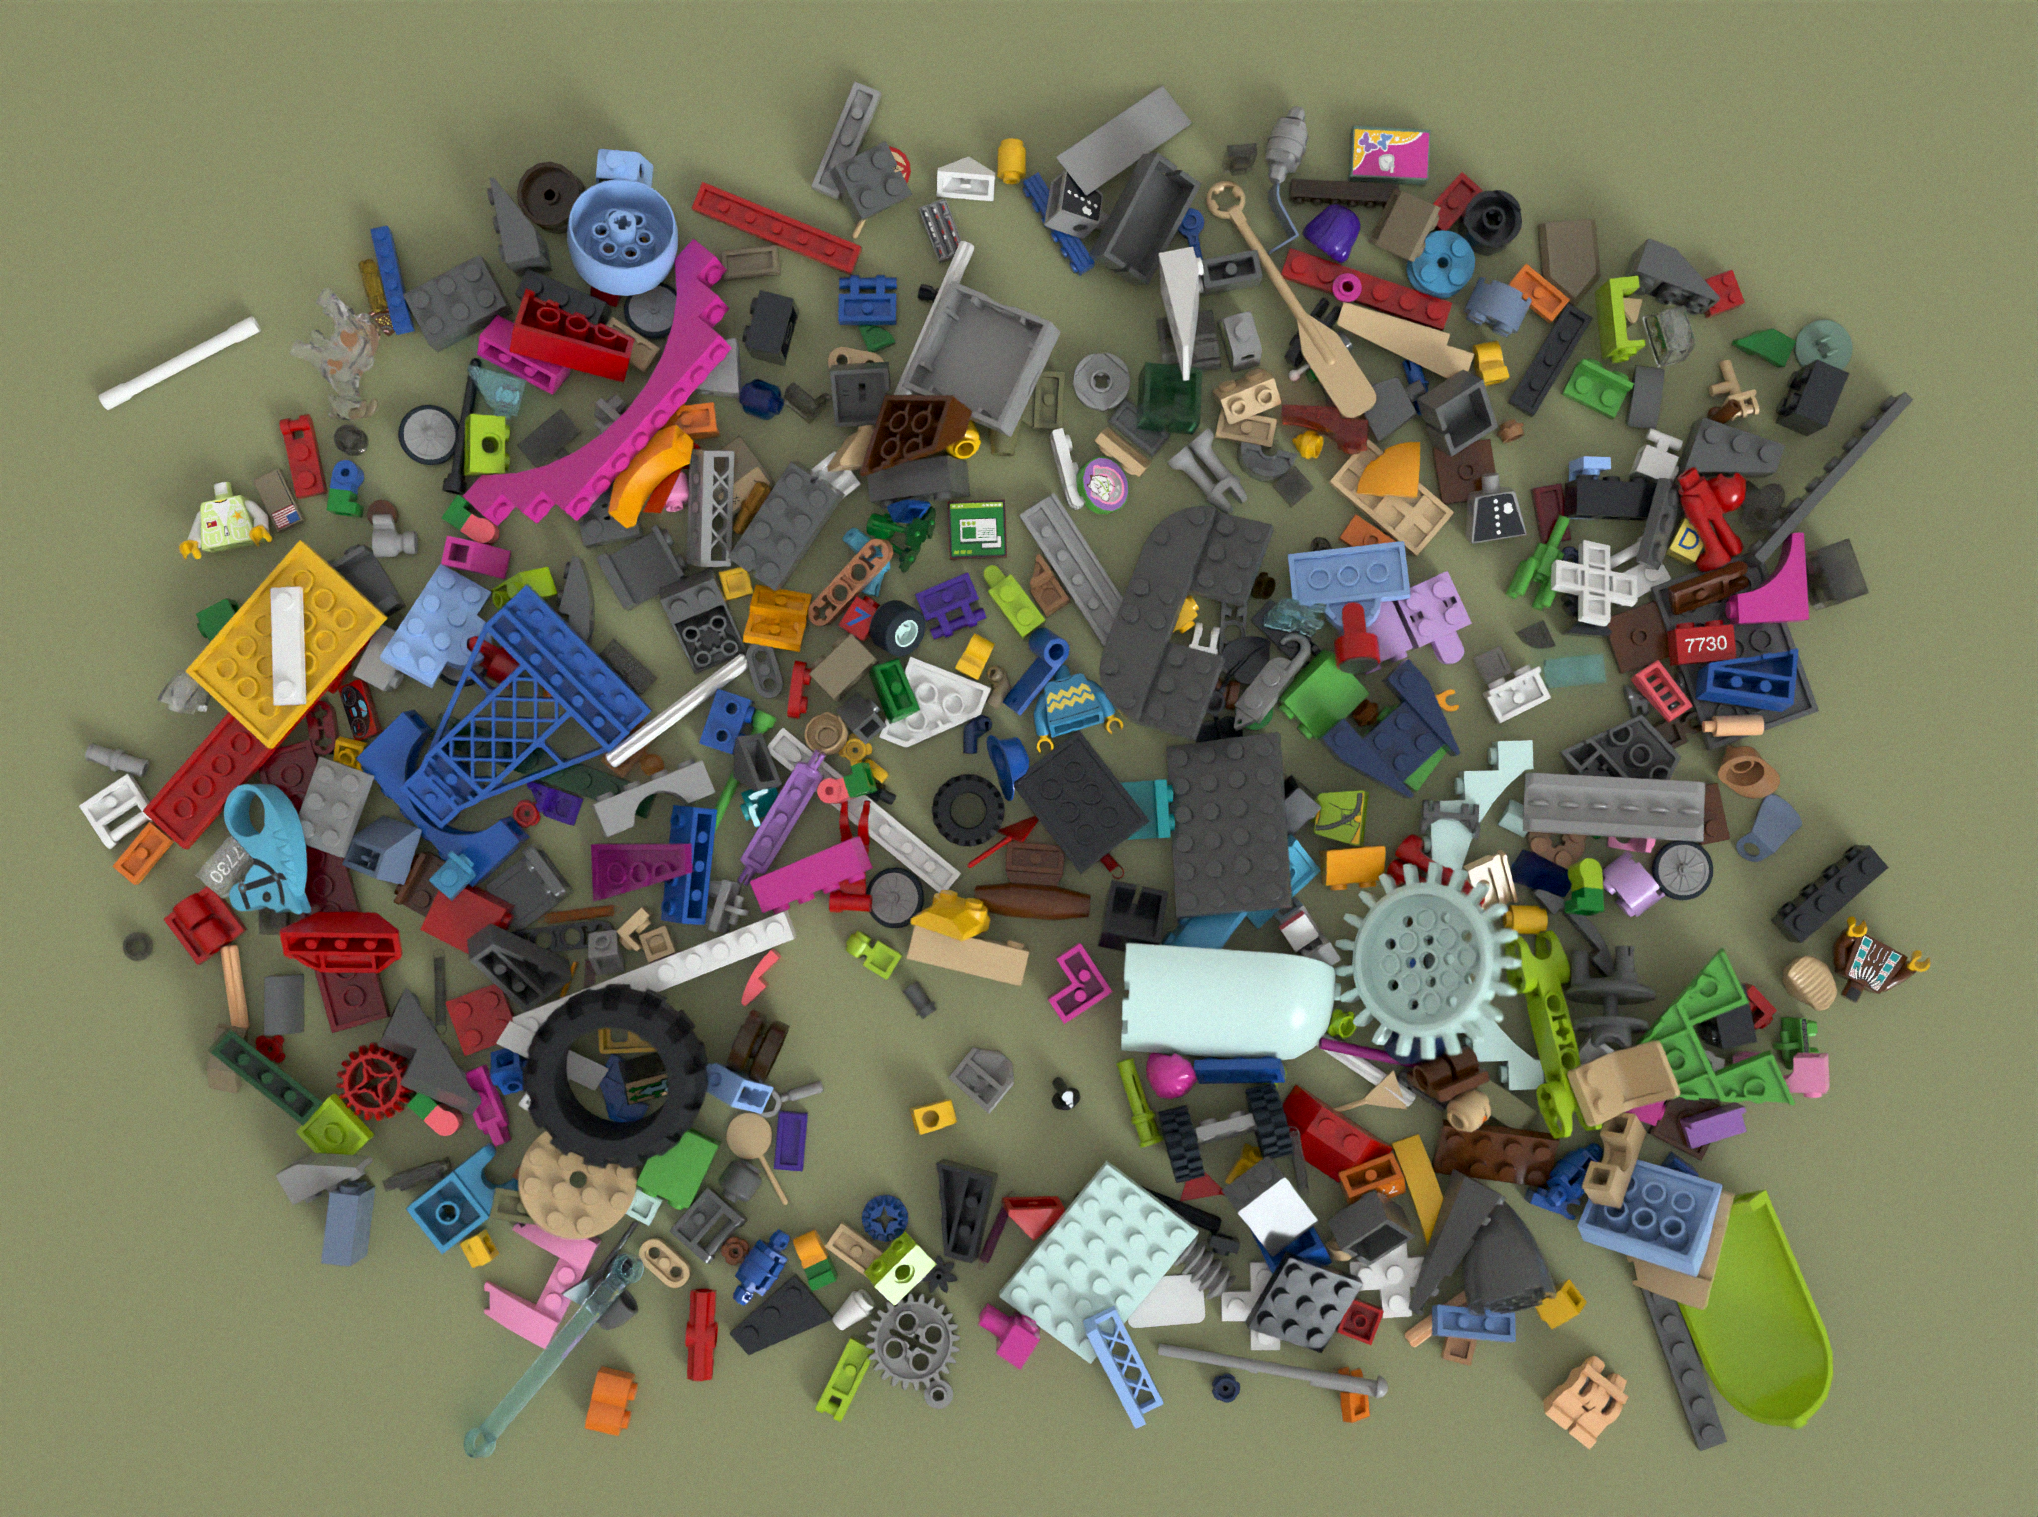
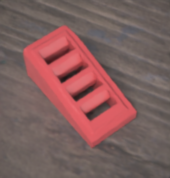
M1656 660L1630 679L1668 723L1693 707L1659 660ZM1654 675L1657 679L1649 684L1646 679ZM1661 683L1664 688L1656 693L1653 688ZM1670 692L1672 696L1663 702L1660 697ZM1677 700L1680 705L1670 711L1667 706Z

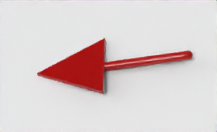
M1032 816L999 829L998 833L1007 837L967 864L968 868L974 867L1012 839L1023 843L1039 821L1038 818Z

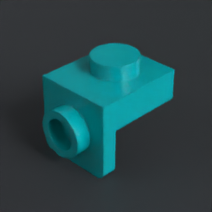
M776 787L758 791L749 789L741 793L744 803L739 806L745 820L751 819L755 828L761 826L759 819L766 816L779 793Z

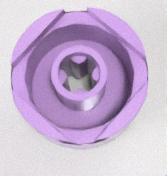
M1626 851L1602 870L1603 888L1611 895L1615 893L1619 897L1616 904L1630 918L1634 915L1639 917L1662 899L1665 894L1658 890L1660 888L1659 885L1639 862L1636 864L1633 859L1629 861L1633 855Z

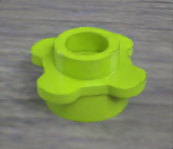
M1340 1009L1334 1010L1330 1019V1026L1327 1030L1328 1035L1331 1037L1339 1035L1342 1039L1350 1037L1356 1029V1025L1353 1023L1355 1019L1354 1013L1351 1011L1345 1013Z

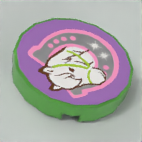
M1096 457L1087 461L1079 469L1076 479L1077 491L1080 497L1083 496V499L1086 501L1084 504L1088 509L1097 514L1108 515L1124 506L1129 495V481L1125 471L1117 462L1108 457Z

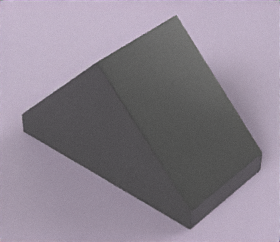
M762 733L740 736L735 739L733 778L754 791L780 787L782 785Z

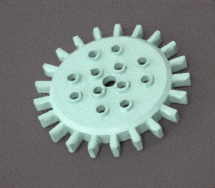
M1429 862L1427 883H1419L1418 870L1415 865L1405 864L1403 865L1405 886L1398 888L1391 875L1381 874L1379 879L1386 895L1378 900L1374 894L1361 891L1358 895L1362 902L1370 908L1364 919L1359 915L1347 913L1343 918L1347 923L1357 927L1359 930L1355 942L1349 939L1336 940V947L1345 951H1353L1352 965H1342L1334 968V971L1339 976H1354L1356 988L1346 991L1340 996L1342 1002L1353 1003L1362 999L1366 1008L1353 1020L1356 1026L1364 1027L1374 1018L1381 1023L1374 1034L1373 1043L1384 1045L1392 1031L1400 1033L1395 1052L1397 1055L1409 1056L1414 1037H1420L1422 1059H1435V1038L1443 1037L1448 1054L1457 1055L1461 1053V1048L1456 1032L1464 1029L1472 1041L1482 1042L1485 1037L1482 1030L1475 1023V1020L1481 1013L1493 1021L1501 1022L1504 1016L1502 1013L1490 1005V1001L1495 992L1504 996H1515L1517 990L1509 984L1500 983L1498 980L1502 967L1509 969L1521 967V960L1510 956L1501 957L1500 950L1501 943L1516 939L1518 933L1510 929L1496 932L1492 922L1508 910L1505 904L1496 903L1491 905L1486 911L1479 905L1491 888L1487 883L1478 882L1468 895L1461 892L1468 871L1455 868L1448 886L1441 885L1443 864ZM1447 913H1450L1451 920L1446 923L1445 916ZM1412 917L1413 924L1409 927L1407 925L1408 918ZM1470 931L1472 939L1467 942L1466 934ZM1432 935L1433 943L1429 946L1427 939ZM1394 939L1396 945L1391 949L1390 942ZM1431 952L1435 957V963L1432 968L1427 969L1423 964V959L1426 954ZM1452 954L1454 956V962L1450 965L1448 963V957ZM1412 958L1416 961L1413 968L1410 967V960ZM1473 973L1475 981L1470 984L1468 978ZM1432 977L1436 979V984L1434 987H1431L1430 980ZM1396 980L1398 988L1394 991L1392 984ZM1453 996H1455L1457 999V1003L1454 1007H1452L1450 1003V1000ZM1416 999L1418 1001V1007L1414 1010L1412 1007V1003Z

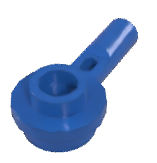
M1189 208L1178 231L1188 240L1189 247H1193L1196 258L1201 257V260H1203L1198 235L1204 227V218L1198 210Z

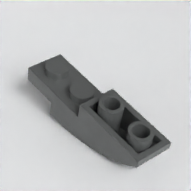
M572 556L571 562H567L564 569L563 577L567 580L564 590L559 591L556 605L559 607V613L569 616L566 622L591 647L595 622L593 589L584 561Z

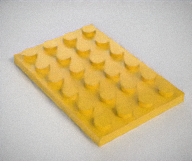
M299 540L185 672L267 748L273 749L388 617L305 541ZM299 586L303 588L306 704L276 706L273 700L271 588Z

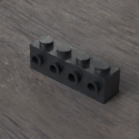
M1870 845L1851 846L1843 853V857L1837 863L1826 867L1821 872L1822 876L1814 883L1807 884L1800 890V895L1778 909V914L1771 921L1789 942L1802 943L1889 868Z

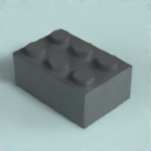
M481 255L403 294L429 346L437 352L486 328L497 315L505 318L514 313L489 264Z

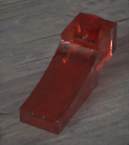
M1282 404L1281 417L1283 425H1293L1317 431L1338 443V450H1343L1347 454H1359L1360 451H1367L1369 420L1341 419V414L1336 407Z

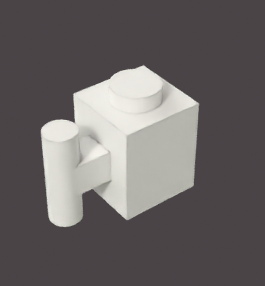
M1650 428L1646 434V439L1655 442V445L1653 447L1646 444L1638 450L1629 476L1647 478V483H1657L1659 478H1667L1674 481L1679 471V467L1676 466L1679 457L1668 453L1667 450L1670 448L1679 451L1683 441Z

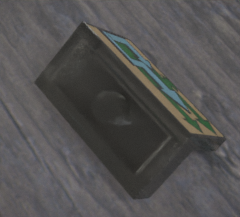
M658 1052L618 1062L628 1105L667 1095V1072Z

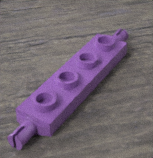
M815 749L808 763L797 762L763 819L761 826H759L742 854L740 860L746 867L737 880L742 883L748 874L743 885H749L755 872L766 873L824 775L818 768L826 754L822 752L817 761H815L820 750Z

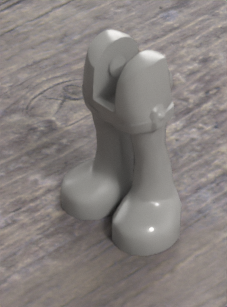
M1208 428L1167 463L1174 470H1183L1207 496L1206 500L1209 504H1213L1222 513L1230 514L1233 512V508L1222 493L1227 489L1240 504L1247 500V495L1240 484V478L1237 475H1233L1215 455L1211 448L1214 435ZM1191 451L1214 474L1219 481L1218 483L1214 484L1195 461Z

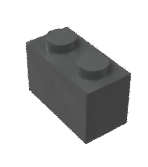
M1257 249L1202 260L1204 272L1201 275L1204 287L1203 296L1259 286L1263 278Z

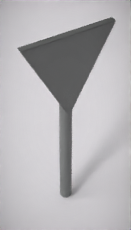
M634 1221L597 1272L561 1294L595 1313L597 1305L593 1298V1286L598 1280L603 1279L604 1271L636 1229L638 1222Z

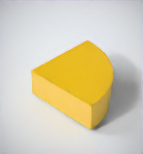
M866 758L863 762L869 763L873 777L881 783H884L889 777V773L870 758Z

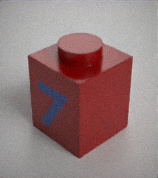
M856 596L838 626L865 643L870 635L872 617L880 604L867 596L863 600Z

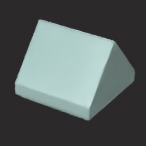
M1510 799L1497 825L1521 837H1525L1528 832L1523 831L1524 805Z

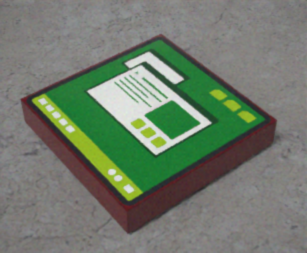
M1005 499L948 502L950 560L1007 558Z

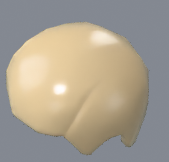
M830 712L817 715L806 725L804 734L806 743L813 752H815V749L820 750L819 755L822 752L826 756L839 753L846 745L848 739L847 725L840 716Z

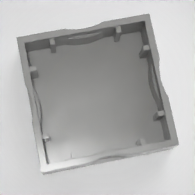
M951 281L934 317L930 334L920 347L902 386L913 395H953L972 411L970 420L1011 437L1061 332L1048 320L1017 307L999 304L981 292Z

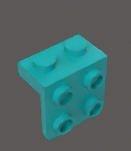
M1167 779L1121 783L1150 821L1127 840L1170 837V831H1175L1174 814H1169L1168 802H1173L1172 785H1167Z

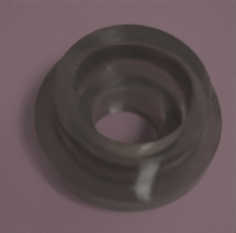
M132 933L123 942L124 954L133 961L145 960L153 951V942L145 933ZM138 941L143 945V949L140 952L135 948Z

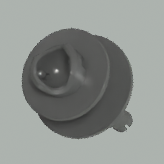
M1621 945L1615 947L1616 972L1613 973V976L1603 978L1589 977L1588 951L1579 950L1571 952V987L1566 990L1565 997L1578 1003L1603 1005V1016L1581 1018L1573 1022L1575 1030L1591 1033V1045L1595 1048H1599L1607 1042H1615L1623 1048H1628L1632 1045L1631 1034L1649 1030V1023L1645 1020L1618 1017V1005L1641 1004L1656 999V992L1651 987L1638 983L1637 973L1634 972L1635 947Z

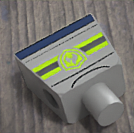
M1251 311L1217 320L1231 372L1235 373L1259 366L1262 348Z

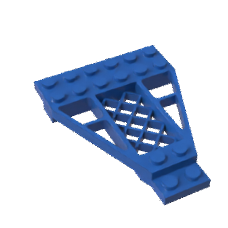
M529 584L524 586L482 626L480 635L420 768L399 787L440 829L461 810L476 805L482 800L605 752L609 753L652 711V708ZM487 633L519 663V666L496 687L490 686L472 668ZM525 669L531 676L518 675ZM468 676H470L486 692V697L452 729H449L447 723ZM513 681V696H499L498 694ZM517 681H534V696H517ZM538 683L552 697H538ZM492 701V716L477 715ZM496 701H513V716H496ZM517 701L534 702V717L517 716ZM538 702H555V717H538ZM559 704L566 710L560 716ZM572 716L601 746L564 760L547 743L546 738ZM471 720V735H456ZM475 720L492 721V736H475ZM496 721H513V736H496ZM517 722H534V737H517ZM538 722H553L538 736ZM454 740L471 741V756L455 755ZM448 741H449V748H448L447 746H445V744H446ZM475 741H492V756H475ZM496 741L513 742V757L496 756ZM517 742H532L517 756ZM537 747L543 748L557 762V764L508 783L502 782ZM462 761H471V770ZM476 761L492 762V776H476ZM496 762H510L496 775Z

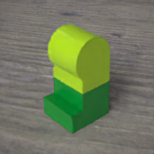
M1586 858L1572 864L1568 869V878L1572 883L1571 900L1564 902L1565 913L1593 916L1604 912L1601 865L1592 858Z

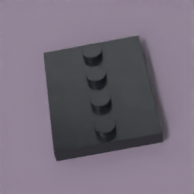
M1079 730L1028 768L1026 774L1014 782L1015 790L1080 874L1150 822Z

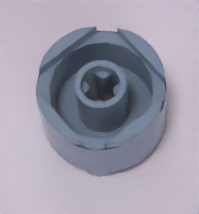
M1479 277L1464 309L1468 314L1466 320L1478 326H1481L1482 323L1493 326V333L1508 338V335H1511V333L1516 334L1532 299L1528 297L1524 301L1521 299L1523 295L1521 291L1496 280H1492L1491 285L1484 283L1485 277Z

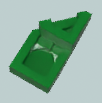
M1771 328L1758 330L1746 337L1735 339L1732 341V345L1748 355H1758L1778 368L1785 367L1796 341Z

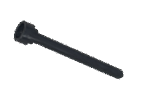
M473 358L470 361L452 470L443 481L442 491L452 494L464 495L466 493L467 482H465V476H463L465 464V418L474 412L482 366L478 358Z

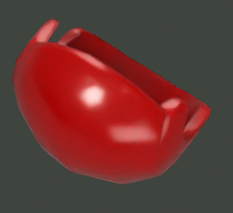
M1736 472L1732 478H1726L1722 474H1718L1716 478L1707 481L1718 502L1727 513L1737 510L1744 502L1746 497V479Z

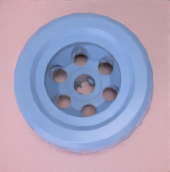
M615 179L591 186L576 200L568 219L567 244L575 269L589 285L609 294L630 296L642 294L655 288L671 272L678 250V228L671 207L666 199L656 190L646 184L633 180ZM604 230L606 231V234L600 235ZM645 236L649 242H640L639 238ZM606 247H612L614 249V252L606 253L603 251V249ZM627 251H634L636 255L628 257L625 253Z

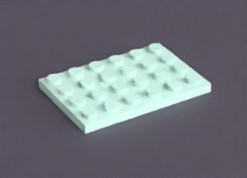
M1106 1160L1000 1290L999 1297L1023 1315L1036 1321L1038 1326L1091 1364L1097 1357V1354L1086 1335L1083 1320L1115 1306L1123 1323H1125L1198 1235V1228ZM1111 1317L1098 1323V1326L1102 1331L1113 1334L1116 1322Z

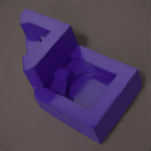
M533 781L527 783L528 789L534 795L537 803L535 806L539 812H543L544 816L562 823L575 825L583 798Z

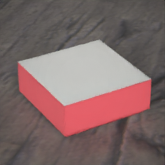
M1303 911L1278 927L1295 952L1319 937V934Z

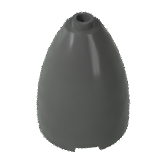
M1506 1201L1502 1205L1496 1204L1488 1215L1491 1221L1487 1226L1481 1225L1474 1237L1475 1243L1462 1260L1469 1314L1474 1316L1486 1315L1485 1310H1490L1491 1313L1500 1312L1501 1314L1527 1310L1543 1305L1542 1298L1549 1296V1299H1555L1557 1297L1550 1270L1534 1236L1524 1221Z

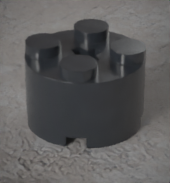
M1503 190L1480 192L1472 198L1460 216L1458 234L1470 244L1475 253L1484 256H1492L1499 253L1513 241L1522 227L1520 204L1511 194ZM1489 219L1494 222L1491 226L1487 223Z

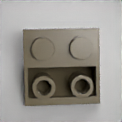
M1394 189L1368 243L1399 258L1414 262L1425 249L1426 242L1424 240L1428 232L1432 231L1438 223L1440 207L1404 191Z

